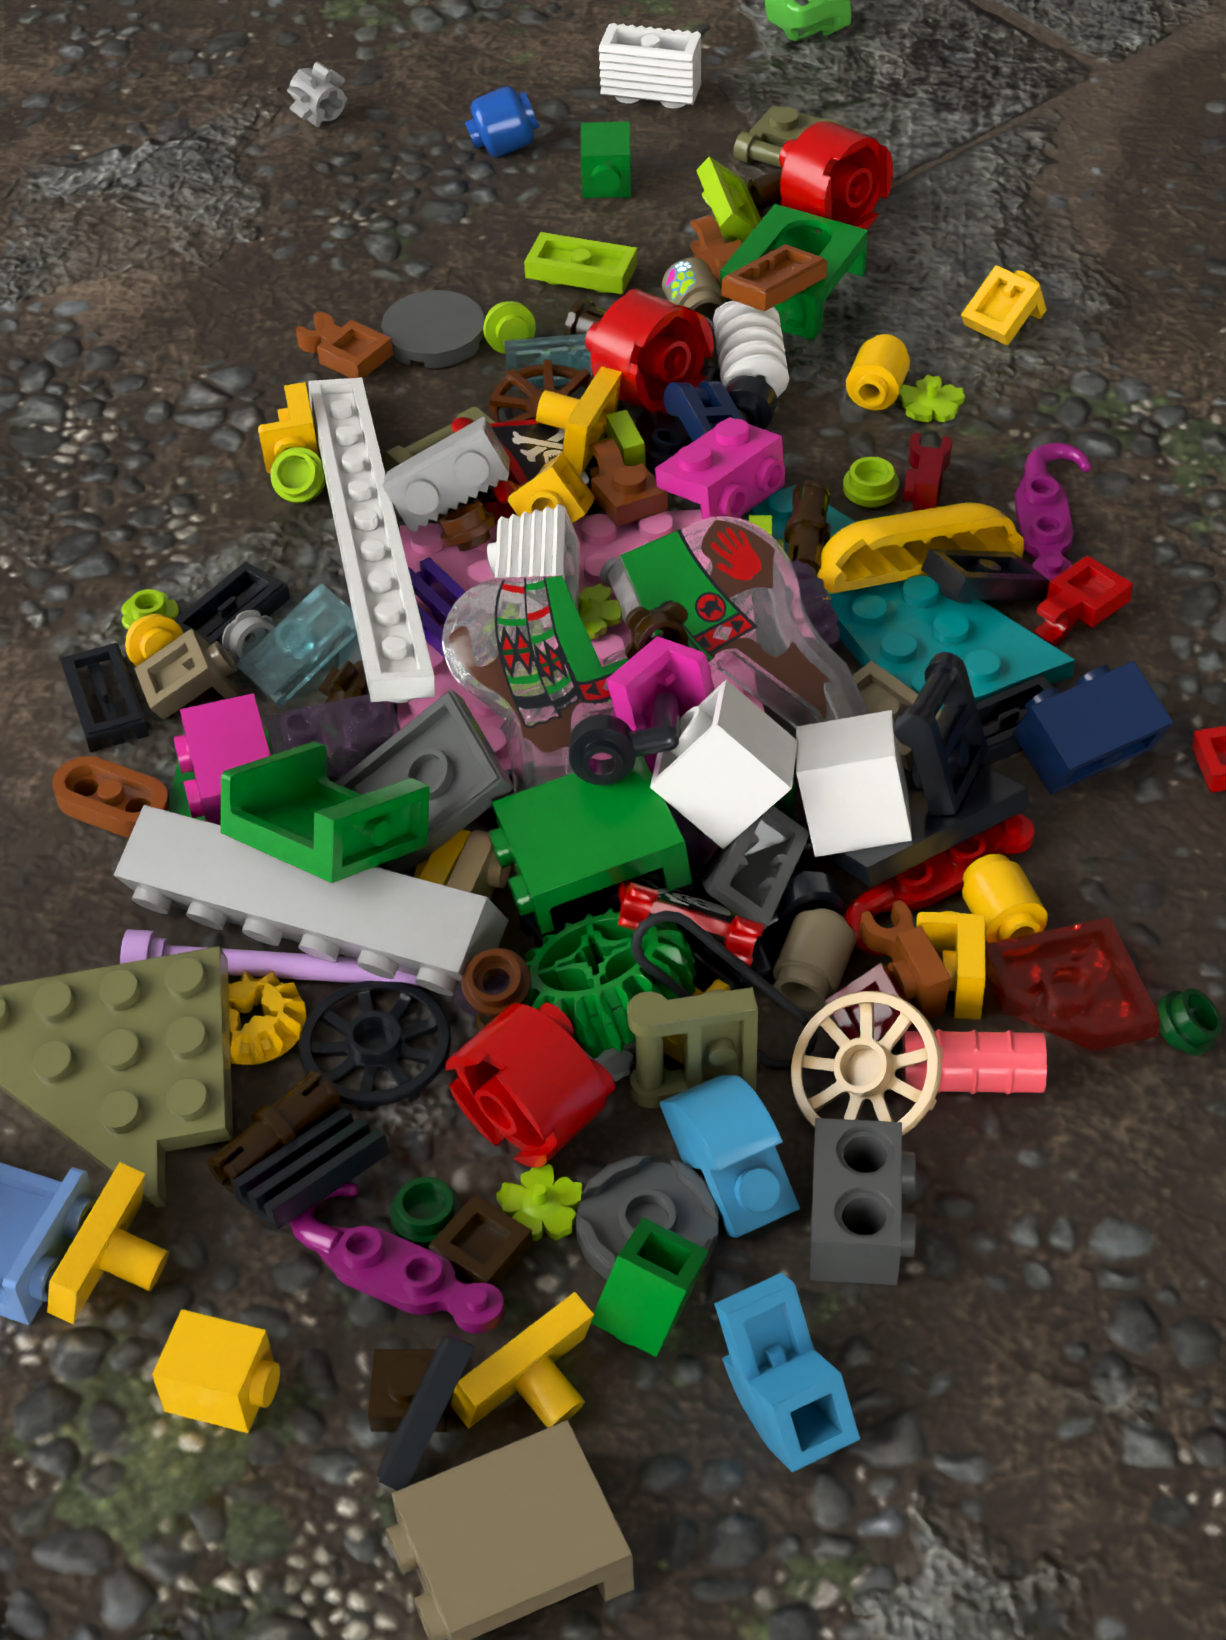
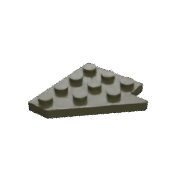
M216 946L1 985L0 1089L111 1174H113L119 1162L146 1173L142 1198L155 1208L166 1206L167 1151L233 1140L228 959L221 947Z

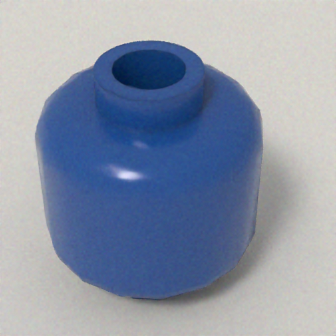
M504 86L473 100L470 108L473 118L465 122L475 149L485 146L487 152L494 158H500L528 146L534 139L533 130L539 128L525 91L518 94L511 86Z

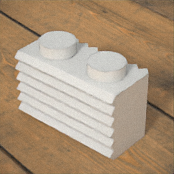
M611 23L608 25L599 46L601 95L615 96L622 103H635L641 99L660 101L663 106L668 108H680L686 104H694L701 86V34L698 31L691 33L689 30L682 32L679 29L672 31L670 28L663 30L661 27L657 29L653 27L645 28L642 25L635 27L633 24L626 26L624 23L620 25Z
M557 504L554 509L546 506L543 512L535 509L532 514L524 511L521 516L512 514L509 519L501 516L498 520L497 542L489 543L487 546L488 561L495 579L493 583L485 585L487 608L494 619L496 598L503 579L505 584L524 587V578H526V584H532L544 580L543 576L549 578L562 575L578 610V589H580L578 583L580 581L578 574L580 573L579 549L581 548L564 506ZM545 587L526 591L527 613L536 612L548 605ZM501 589L497 617L503 619L526 618L524 594ZM550 613L540 619L528 621L530 632L553 627ZM503 625L509 636L516 635V626ZM527 625L518 626L523 634L528 633Z

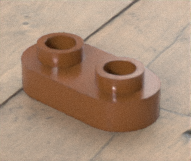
M84 756L72 759L56 771L52 780L57 804L64 814L126 838H130L143 805L165 811L169 810L170 801L167 789L161 781L102 758Z

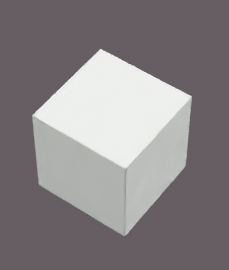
M727 679L698 706L691 708L680 718L681 734L679 745L674 750L657 754L650 788L722 849L727 847L792 789L798 741Z
M892 710L796 727V740L798 741L796 774L815 857L912 841L909 795L899 743L894 734L895 723Z

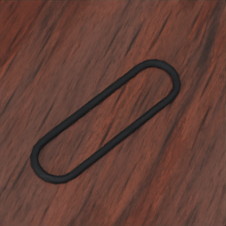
M662 911L652 914L644 919L634 931L631 942L634 959L646 972L679 998L693 995L649 961L643 954L641 946L643 937L648 929L665 921L676 922L684 926L801 1022L804 1027L810 1021V1017L684 914L675 911ZM817 1031L811 1037L804 1055L810 1056L815 1049L818 1037ZM757 1048V1061L771 1069L784 1070L791 1068L792 1057L784 1060L773 1059Z

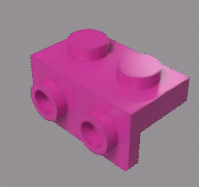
M729 417L655 468L657 488L700 504L704 532H707L716 520L733 523L784 486L785 465L782 436L750 425L744 420Z
M658 636L606 679L616 717L627 723L632 731L654 727L653 701L660 693L669 692L677 696L681 718L688 710L698 706L715 690L711 677V668L707 656L703 652ZM658 753L643 756L652 775Z

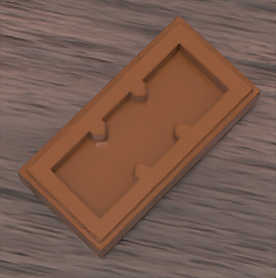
M785 244L723 277L721 296L765 312L826 278L828 260Z

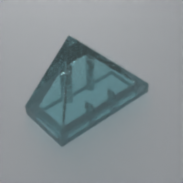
M586 334L504 341L507 372L512 368L517 371L528 366L543 364V360H552V364L568 366L579 371L584 368L590 372V377L594 378L591 369V353L585 346ZM543 376L526 379L535 388L544 387ZM553 376V386L566 385L570 381V379ZM514 385L509 390H515L519 388Z

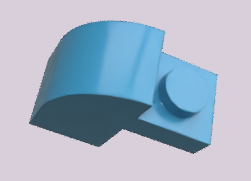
M720 1075L659 1102L682 1162L693 1169L702 1170L711 1195L718 1206V1213L728 1236L740 1237L800 1209L775 1145L783 1141L763 1102L745 1080L737 1075Z
M781 1272L714 1303L729 1351V1355L722 1359L739 1402L765 1445L791 1472L797 1471L860 1440L842 1374L814 1350L797 1289L792 1280Z

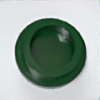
M1189 988L1184 992L1175 990L1163 996L1158 1003V1026L1162 1036L1172 1047L1183 1050L1193 1056H1200L1214 1046L1215 1038L1221 1034L1223 1029L1222 1019L1214 1003L1203 992L1194 988Z
M434 1177L412 1179L403 1185L392 1202L390 1208L392 1228L398 1237L423 1248H428L429 1244L462 1209L460 1198L451 1187L440 1179Z

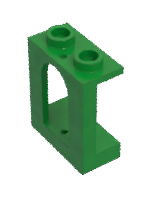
M774 204L720 270V288H722L723 277L768 254L770 250L773 251L785 244L823 257L825 260H828L826 278L795 294L787 301L774 306L779 313L780 326L783 332L814 341L823 329L824 301L846 272L858 276H863L866 273L868 230ZM726 298V302L733 301L732 299Z

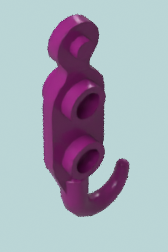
M1059 442L1046 443L1036 447L1027 456L1024 467L1025 474L1016 489L1015 496L1018 530L1024 539V550L1036 559L1033 563V568L1049 579V583L1072 566V563L1063 555L1067 554L1071 549L1073 527L1065 489L1047 471V463L1056 459H1067L1078 464L1083 472H1088L1092 468L1089 457L1081 449Z
M347 1182L289 1222L296 1239L307 1248L316 1251L335 1273L337 1279L400 1310L416 1315H429L437 1311H447L452 1314L458 1327L465 1332L473 1334L486 1333L493 1330L504 1318L505 1304L499 1289L483 1282L472 1284L459 1282L451 1262L437 1253L382 1229L370 1226H357L354 1228L332 1227L315 1219L314 1211L322 1201L335 1196L355 1197L359 1192V1188L354 1183Z

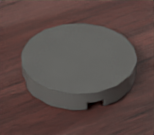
M427 290L410 294L394 302L384 313L381 330L382 334L392 339L393 357L396 360L410 366L411 360L424 362V368L439 369L457 365L475 355L480 349V341L483 337L485 340L483 332L485 316L480 305L466 295L449 290Z
M632 1156L607 1165L588 1181L581 1194V1203L577 1209V1242L587 1264L605 1280H608L617 1256L642 1217L709 1250L703 1267L708 1264L718 1243V1206L711 1195L706 1180L689 1165L671 1159L670 1165L664 1162H653L652 1156Z

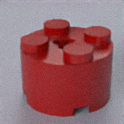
M831 121L817 122L803 131L796 140H788L782 147L779 155V163L783 168L780 181L781 206L867 229L879 215L873 212L879 197L887 199L893 180V161L890 151L886 146L879 144L877 139L845 126Z
M632 289L610 306L601 321H597L590 326L586 334L585 346L591 353L593 377H595L601 366L622 372L619 391L620 400L655 413V411L659 410L669 414L665 409L663 400L667 385L672 382H688L693 387H697L700 382L705 381L707 376L700 373L705 357L712 359L714 340L707 319L700 313L651 293Z
M519 1003L509 1005L446 1061V1071L456 1069L458 1075L449 1084V1087L457 1104L470 1122L495 1147L506 1138L521 1150L513 1160L532 1168H539L545 1165L604 1109L606 1098L615 1090V1083L610 1073L599 1062L587 1056L580 1045L571 1037L574 1034V1028L569 1018L563 1011L551 1003H544L539 1009Z

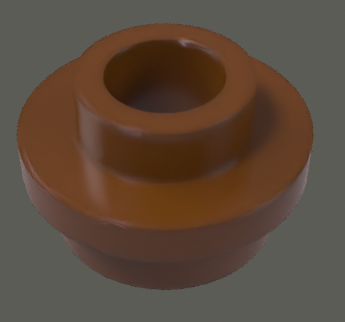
M472 502L458 507L457 510H452L440 519V524L444 530L440 538L444 546L451 547L457 545L459 551H468L484 544L491 538L489 530L496 525L497 521L493 512H486L482 502Z
M493 948L478 953L468 962L464 969L461 983L464 996L475 1011L485 1016L496 1017L511 1004H524L530 994L532 981L528 966L518 954L503 948ZM505 976L510 980L505 991L499 994H492L485 990L486 984L491 978Z

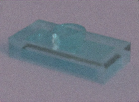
M321 583L245 655L236 666L248 680L281 708L357 635L353 611Z

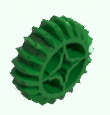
M611 907L603 915L593 916L591 913H588L585 920L575 924L566 922L564 930L556 935H545L542 947L531 949L526 953V965L531 975L532 984L530 994L524 1004L535 1009H539L544 1003H551L565 1013L573 1025L574 1034L571 1037L593 1059L598 1058L604 1050L612 1048L621 1053L626 1044L635 1041V1034L628 1026L627 1005L636 994L655 992L661 994L667 1000L679 998L646 972L634 959L631 949L634 930L618 926L620 912L616 907ZM669 921L658 923L648 929L642 940L643 954L690 994L695 993L696 990L693 979L697 976L693 965L695 964V958L683 931L678 929L675 922Z

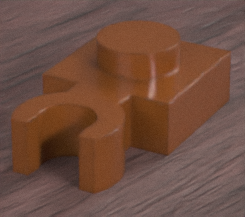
M316 312L313 315L315 330H308L302 326L295 328L298 347L308 353H318L319 364L349 378L362 377L364 379L393 356L392 339L353 320L339 327L335 325L333 317L329 314Z

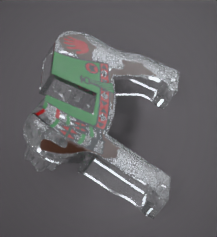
M710 517L619 555L608 575V579L625 617H627L631 610L639 606L651 610L664 608L670 602L681 603L688 612V619L683 624L688 635L687 647L701 651L707 656L711 674L716 670H720L793 727L869 714L847 663L827 645L808 618L801 601L798 579L789 557L780 544L759 526L736 517ZM562 575L489 579L470 588L455 602L443 628L442 647L444 657L456 680L504 719L500 730L504 733L509 746L513 785L515 787L514 794L574 773L569 762V739L571 732L580 721L587 717L603 714L616 717L606 679L628 661L625 649L606 657L602 661L604 665L602 667ZM655 630L651 637L657 636L662 630Z

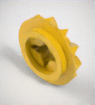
M245 970L240 981L232 984L228 983L232 1064L256 1065L272 1061L284 1055L299 1041L304 1023L307 1020L305 1002L301 999L294 982L285 984L280 982L273 971L263 978H253ZM261 1004L264 1017L253 1016L249 1023H245L242 1028L239 1012L249 1013L254 1006Z

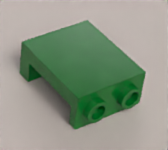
M316 741L225 770L221 775V834L330 883L340 881L427 847L430 785L413 778H408L362 795L328 780L326 775L327 747Z
M643 756L636 757L634 767L628 776L614 784H591L579 778L575 773H571L492 802L499 828L488 831V835L496 859L501 869L513 866L516 876L508 878V883L517 909L521 916L533 913L542 935L555 930L550 910L553 907L648 872L658 870L668 892L693 883L685 840L665 800L650 788L653 775Z

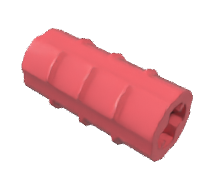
M940 1029L934 1031L944 1058H942L941 1081L937 1094L940 1092H970L971 1094L976 1092H997L1008 1095L1011 1093L1045 1092L1047 1048L1044 1033L1011 1032L1010 1030L1006 1032H977L975 1029L970 1032L942 1031ZM906 1031L903 1034L901 1054L925 1048L919 1031ZM927 1062L901 1068L902 1081L922 1091L927 1075Z

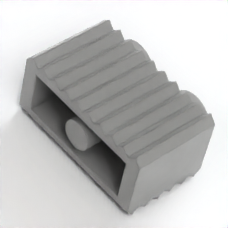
M483 416L387 471L384 484L382 485L410 531L417 532L419 525L427 527L429 519L437 521L439 513L447 515L449 508L457 510L459 502L467 504L468 497L477 498L479 491L487 493L489 485L497 487L499 479L507 481L510 458L489 422Z

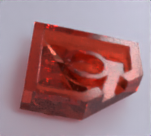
M1110 917L985 944V970L1004 1013L1091 1051L1158 1036L1161 1023L1159 1015Z

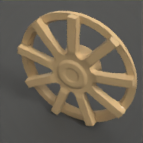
M879 991L850 993L833 1000L820 1009L810 1019L800 1034L795 1045L791 1063L793 1094L801 1113L815 1129V1118H821L816 1112L846 1092L850 1095V1101L843 1119L858 1120L864 1101L869 1099L873 1104L879 1121L893 1122L884 1097L885 1091L891 1089L916 1102L911 1110L898 1121L902 1122L903 1136L913 1129L929 1110H933L937 1102L935 1097L941 1081L942 1058H944L943 1050L928 1020L909 1002L895 995ZM874 1003L887 1005L900 1011V1015L895 1023L879 1041L874 1040ZM859 1004L860 1038L850 1040L830 1016L845 1007ZM913 1023L923 1039L925 1048L893 1055L891 1050ZM819 1026L840 1047L835 1059L804 1055L811 1037ZM927 1062V1075L922 1091L897 1079L895 1076V1072L900 1068ZM802 1068L834 1072L837 1081L819 1094L808 1099L803 1086Z

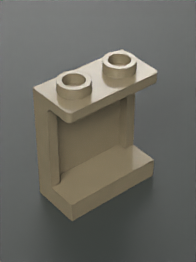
M568 1420L391 1493L398 1524L386 1528L387 1537L401 1573L404 1575L416 1569L425 1593L415 1597L414 1600L429 1640H472L475 1637L594 1585L598 1586L605 1602L634 1590L631 1550Z

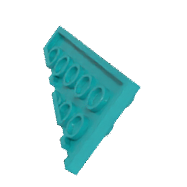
M796 485L772 493L768 498L746 513L748 522L749 515H772V539H784L785 524L792 515V497ZM828 505L826 522H829L831 526V539L838 531L855 523V521ZM784 540V568H785V565H786V562H787V555H788V550H789V544L786 543L785 540ZM812 569V585L808 587L799 586L862 667L872 660L917 694L920 693L926 682L924 673L929 662L936 654L942 652L953 653L963 660L976 703L1040 675H1043L1051 685L1073 677L1075 659L979 599H973L972 603L964 604L947 598L939 591L940 584L930 576L917 575L903 581L830 594L820 581L816 583L812 579ZM944 703L942 704V706H941V708H940L941 711H942L943 708H944Z

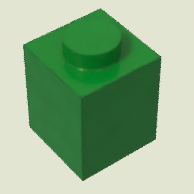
M630 121L581 123L582 198L631 197Z
M642 1217L617 1256L594 1310V1317L591 1323L613 1334L621 1342L635 1346L657 1357L682 1314L709 1254V1250Z

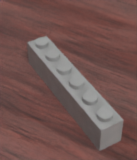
M143 805L113 875L134 891L131 898L133 902L151 911L168 914L172 906L187 910L186 916L213 929L223 930L226 922L243 926L242 932L245 935L273 946H279L282 938L299 942L298 948L328 962H336L339 954L358 959L357 966L374 975L394 979L397 971L417 976L415 982L422 987L447 996H453L456 988L462 989L461 982L464 969L474 956L482 951L498 948L508 923V919L490 899L482 895L377 867L330 883L221 834V825Z

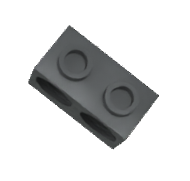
M815 1118L809 1281L897 1285L900 1257H914L916 1216L915 1213L902 1212V1194L914 1195L916 1155L914 1151H902V1122ZM855 1169H868L873 1172L862 1173L855 1171ZM857 1229H864L871 1231L874 1234L858 1235L853 1233L852 1231Z

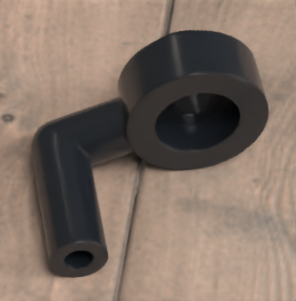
M709 367L704 370L703 375L707 376L705 381L721 382L719 369ZM739 376L730 380L726 385V390L744 421L750 425L765 429L770 424L777 407L778 400L774 389L764 380L753 376Z
M663 692L655 697L653 701L654 727L632 731L623 720L604 714L590 716L580 721L572 730L569 739V762L574 773L588 783L610 785L628 776L634 767L636 757L674 750L679 745L681 734L680 707L677 696L669 692ZM597 753H607L612 758L598 760L592 758V756Z
M802 871L791 875L772 919L763 930L762 935L757 937L752 953V958L754 959L750 968L770 985L776 982L773 976L775 965L764 936L780 929L789 932L795 916L803 911L828 909L841 915L844 908L843 901L831 876L811 871Z

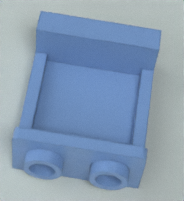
M0 1162V1316L30 1325L42 1303L48 1302L49 1281L97 1201L87 1171L72 1167L63 1182Z

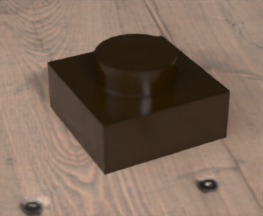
M474 1194L429 1244V1249L450 1261L455 1270L456 1277L465 1283L483 1282L497 1288L532 1248V1230Z
M374 1349L368 1421L371 1432L397 1431L436 1349ZM449 1401L434 1432H447Z

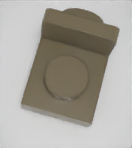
M192 628L134 668L149 708L163 720L211 687L225 699L240 696L232 674L237 671V666L231 655L219 642L216 641L210 645Z

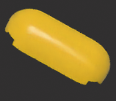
M958 503L867 519L852 523L831 537L822 549L820 558L821 569L817 578L830 594L903 581L917 575L928 576L921 568L929 549L1013 552L1022 558L1024 539L1017 532L1015 524L1007 515L992 506L981 503Z

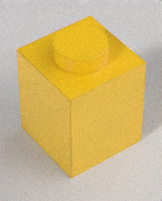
M181 1309L152 1376L164 1412L249 1433L259 1407H269L275 1397L280 1379V1365L274 1362L266 1330Z

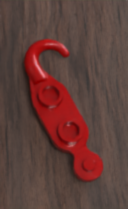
M1017 814L875 887H871L869 891L859 895L849 904L844 915V919L856 935L855 946L868 954L889 956L871 950L861 940L859 929L863 912L870 911L873 917L882 912L892 911L893 902L899 900L905 903L910 910H919L962 890L964 887V872L977 859L990 854H1018L1031 847L1035 833L1031 820L1022 814Z

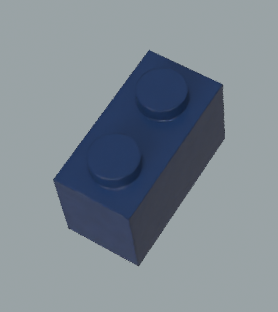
M1132 661L1114 670H1111L1108 665L1099 666L1081 677L1075 687L1062 693L1059 692L1057 687L1039 693L1025 705L1027 713L1013 734L1050 795L1153 749L1173 724V721L1135 661Z

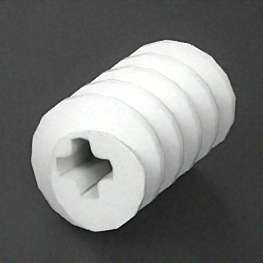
M734 300L725 302L715 309L713 317L722 384L726 388L728 382L736 377L753 376L767 382L774 389L777 397H779L787 388L789 374L778 311L775 307H772L764 312Z

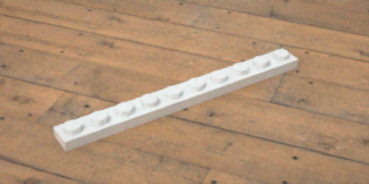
M360 377L308 381L309 400L371 702L389 701L404 703L415 698L435 697L434 672L393 503L382 485L386 475L363 379Z

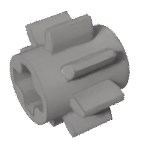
M315 62L313 69H299L293 76L290 87L287 89L291 97L296 100L289 109L301 119L308 120L316 127L321 125L322 120L331 121L336 119L343 111L348 98L340 89L345 82V78L334 70L328 69L320 62Z

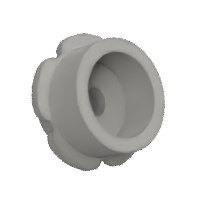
M246 610L239 613L236 619L226 626L222 635V644L224 648L228 649V653L235 664L241 665L244 663L247 666L258 667L268 663L275 656L279 647V634L275 623L269 616H261L257 610ZM252 633L250 639L245 642V637Z

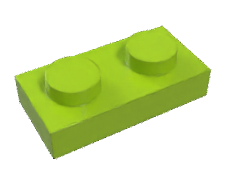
M709 156L696 170L704 189L702 197L712 208L722 236L730 242L740 239L743 243L759 224L761 218L745 180Z
M540 232L524 261L525 278L545 281L553 285L563 284L593 289L600 293L623 294L638 265L637 248Z

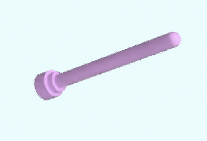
M127 929L122 941L120 964L208 947L170 945L168 938H158L156 931ZM221 948L228 959V975L242 976L246 970L252 977H264L273 971L279 979L342 983L391 981L403 982L414 987L424 988L415 982L417 976L397 971L394 979L380 977L363 970L356 965L358 959L348 956H338L336 962H328L304 953Z

